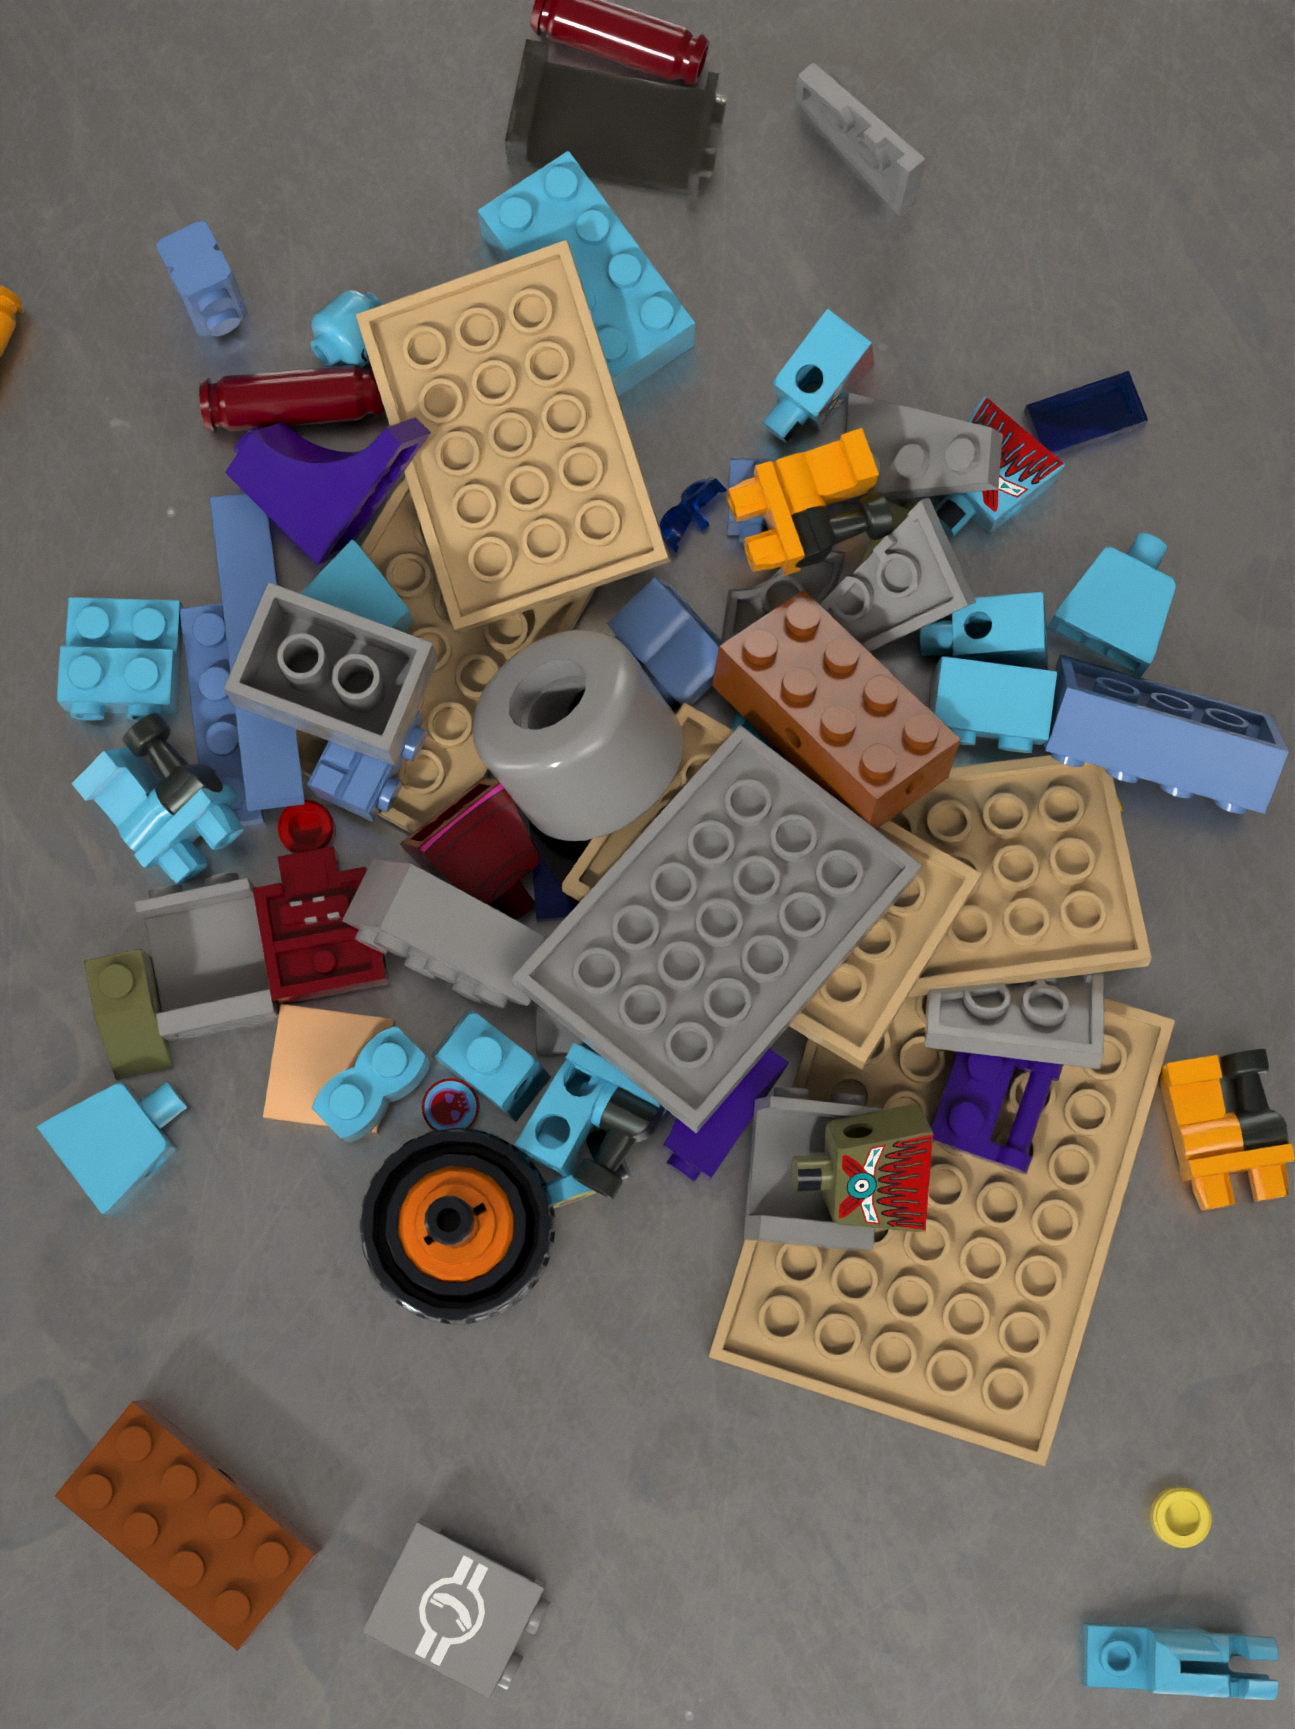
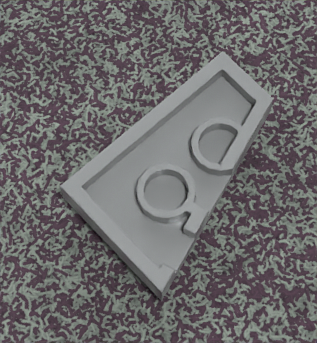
M812 63L798 74L794 100L898 216L902 215L916 203L926 158L852 96L834 75L827 74L815 63Z
M849 392L845 433L863 428L879 476L873 492L845 500L846 502L856 504L859 503L862 497L881 492L886 500H897L998 489L1003 435L995 429Z
M930 498L920 500L907 514L908 517L890 535H886L873 549L874 552L853 574L846 576L819 604L869 652L976 603Z
M1104 972L1061 978L1035 979V981L1007 985L1004 983L930 989L926 1004L924 1047L1100 1069L1104 1055Z

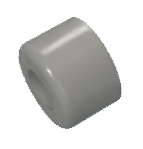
M568 630L539 639L517 652L500 667L486 685L477 703L473 719V741L483 763L538 830L550 837L565 841H583L602 837L638 819L658 801L669 787L678 770L683 753L682 728L674 712L628 648L616 638L599 631Z

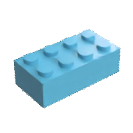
M569 151L477 210L481 237L500 263L564 240L568 241L618 397L694 347V320Z

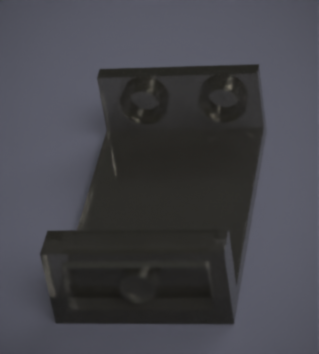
M526 39L505 137L507 163L541 169L569 151L590 178L698 197L702 178L712 179L716 161L717 146L708 145L712 127L722 129L727 96L718 94L719 73L708 72L705 90L550 63L548 43Z

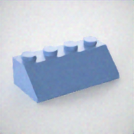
M1059 655L1055 668L1057 679L1049 740L1044 743L1045 751L1051 752L1052 758L1073 767H1082L1085 762L1104 767L1107 774L1125 782L1136 783L1139 778L1160 784L1162 790L1177 797L1192 798L1193 794L1214 799V803L1217 806L1232 813L1246 814L1248 809L1266 813L1289 753L1273 715L1065 655Z

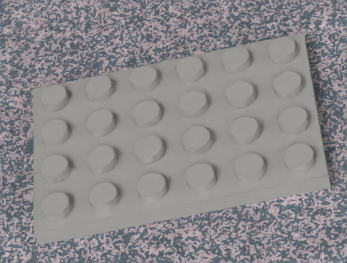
M739 725L512 977L513 985L697 1133L920 874L922 865Z

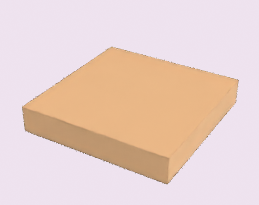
M280 1004L263 1118L329 1127L312 1109L319 1091L338 1073L354 1068L357 1058L365 1045L380 1032L395 1027V1020ZM380 1123L370 1133L379 1134Z

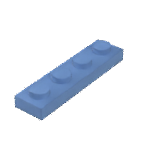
M222 603L179 609L198 764L207 765L215 770V774L221 781L222 786L229 784L237 794L238 798L229 807L242 826L265 823L263 810L247 811L235 706L224 690L230 675V664Z

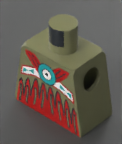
M906 1105L830 1121L825 1127L824 1155L793 1156L791 1177L794 1191H822L823 1199L832 1221L838 1224L926 1232L933 1131L920 1105Z

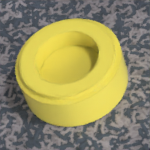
M1170 1487L1163 1490L1154 1499L1150 1508V1523L1155 1534L1162 1541L1175 1547L1187 1548L1197 1545L1208 1535L1212 1524V1513L1208 1502L1195 1490L1185 1487Z

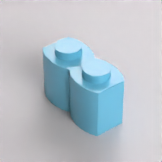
M397 1026L388 1028L377 1034L365 1045L357 1058L354 1068L338 1073L322 1087L315 1098L312 1109L345 1142L350 1143L359 1140L369 1134L380 1123L387 1111L389 1102L405 1097L421 1083L429 1069L430 1061Z

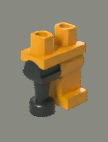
M863 428L842 434L838 441L818 448L791 454L774 462L768 461L755 465L753 478L746 479L728 489L727 502L735 522L763 515L768 531L744 539L745 553L753 572L781 567L784 576L800 571L801 567L817 565L824 561L835 544L864 532L867 533L870 539L878 540L886 535H890L894 531L891 512L881 492L862 497L859 500V510L830 516L826 507L873 492L879 473Z
M1266 1049L1248 1050L1220 1057L1225 1078L1237 1080L1239 1111L1226 1113L1219 1081L1222 1078L1218 1055L1170 1062L1161 1068L1158 1080L1175 1151L1180 1163L1182 1183L1192 1182L1193 1192L1201 1211L1235 1205L1230 1180L1231 1174L1248 1172L1254 1202L1277 1199L1289 1195L1286 1164L1295 1161L1292 1143L1289 1144L1287 1124L1280 1114L1270 1110L1259 1076L1267 1073L1269 1070Z

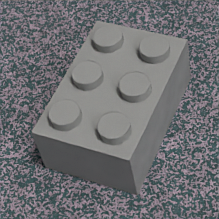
M268 582L224 690L234 706L395 766L438 659L433 643Z
M379 859L372 860L342 920L359 929L355 939L364 945L385 954L389 951L406 958L404 965L432 979H435L437 976L453 983L452 990L479 1004L486 1002L500 1009H504L507 1002L524 1006L529 1005L531 999L513 985L512 977L548 938L411 863Z

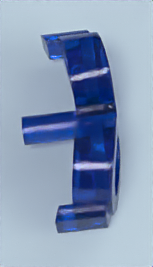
M710 477L689 485L681 494V502L670 508L662 517L660 522L661 532L665 544L672 552L677 553L679 549L677 543L684 535L691 521L701 531L709 527L710 523L698 510L718 493L727 491L717 478Z

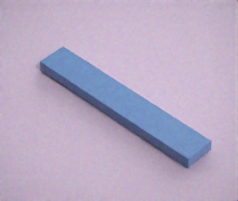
M246 493L209 497L230 673L268 582L277 585L268 515ZM235 706L247 811L304 805L305 800L296 729Z

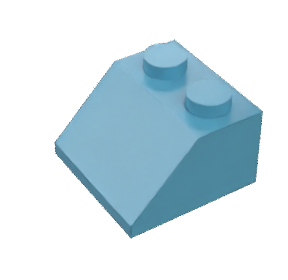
M942 656L932 669L929 709L961 739L959 743L961 745H975L976 736L999 739L998 749L1032 753L1033 744L1042 745L1049 740L1057 671Z

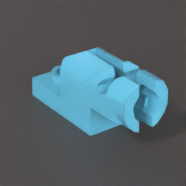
M1084 1623L1083 1684L1086 1687L1143 1689L1155 1694L1275 1700L1278 1694L1279 1682L1277 1680H1270L1269 1675L1235 1672L1228 1666L1230 1658L1233 1656H1242L1250 1660L1279 1661L1278 1646L1273 1637L1211 1633L1196 1628Z

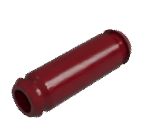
M535 0L530 19V27L538 36L545 32L554 42L669 81L680 78L684 79L685 86L698 82L710 45V41L703 33L699 37L694 36L689 28L607 0Z
M369 363L368 369H362L352 364L224 376L216 383H212L211 379L208 378L199 386L203 425L205 429L214 433L217 432V427H223L230 432L250 430L254 427L263 429L284 422L289 427L361 420L369 413H374V417L377 418L385 412L371 363Z

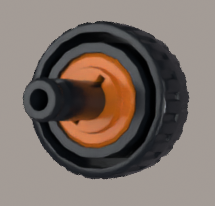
M450 1128L431 1131L423 1136L411 1139L384 1161L379 1171L375 1172L370 1181L368 1192L364 1195L360 1220L361 1246L372 1275L381 1288L397 1304L419 1317L434 1322L470 1324L488 1320L506 1312L532 1291L542 1277L552 1254L556 1219L550 1192L545 1190L547 1184L533 1162L519 1151L517 1147L491 1133L476 1129Z

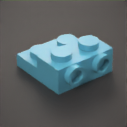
M68 597L65 646H60L57 702L65 711H70L71 717L81 720H102L105 718V712L127 713V718L133 721H139L152 713H159L160 715L177 714L182 637L179 609L183 608L180 600Z

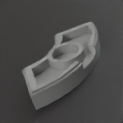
M831 550L826 559L817 565L801 567L800 571L784 576L782 568H780L771 579L752 588L728 589L721 640L726 642L802 590L806 591L820 604L836 588L843 569L846 552Z

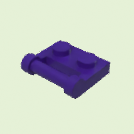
M956 1051L930 1126L933 1131L932 1142L1009 1170L1027 1174L1033 1158L1028 1155L1034 1133L1052 1080L1059 1081L1064 1065ZM1017 1068L1030 1073L1006 1146H1001L989 1140L1013 1070Z

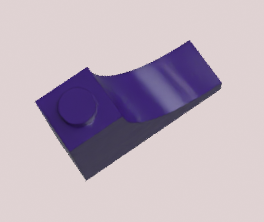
M414 417L386 427L377 439L362 451L341 452L318 446L304 439L284 422L263 429L254 427L247 431L236 443L234 451L237 455L225 473L318 565L335 558L351 540H357L431 432Z
M769 1049L697 1133L676 1118L672 1130L663 1144V1149L671 1154L666 1164L692 1182H695L699 1175L710 1181L754 1117L755 1099L768 1096L789 1062Z

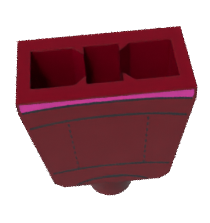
M481 778L400 843L402 848L426 872L487 905L494 902L500 912L515 920L527 913L535 903L520 880L538 866L540 857L511 796L498 780Z

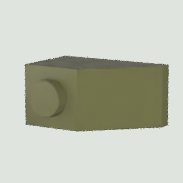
M140 948L84 960L94 1018L115 1079L121 1080L172 1069L173 1062L169 1042L160 1037L156 1013L162 1012L152 957Z

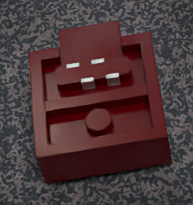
M334 846L277 857L282 884L276 883L252 888L272 1001L278 1006L280 1004H289L390 984L384 953L357 941L355 937L359 929L342 921L367 872L366 866L341 871L339 854Z

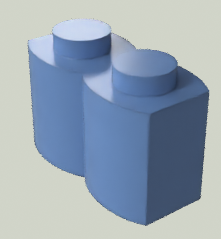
M654 577L607 624L616 634L614 638L624 644L637 662L640 660L651 672L653 677L650 680L667 704L672 705L677 700L681 705L685 702L692 706L712 687L719 646L724 642L701 620L692 607L665 579Z

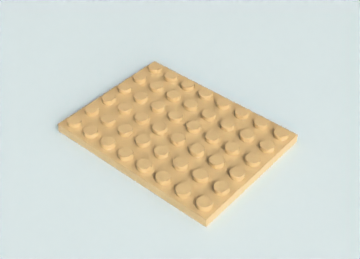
M928 995L907 997L863 1070L807 1038L792 1087L810 1090L809 1100L830 1102L831 1093H847L866 1096L865 1106L884 1108V1110L919 1104L931 1126L956 1051L924 1047ZM1104 998V1055L1100 1069L1064 1065L1059 1081L1052 1080L1028 1151V1155L1033 1158L1027 1174L1009 1170L932 1142L926 1232L875 1228L873 1250L866 1251L744 1240L708 1357L1046 1467L1175 1020ZM1014 1068L989 1140L990 1142L1006 1146L1030 1073Z

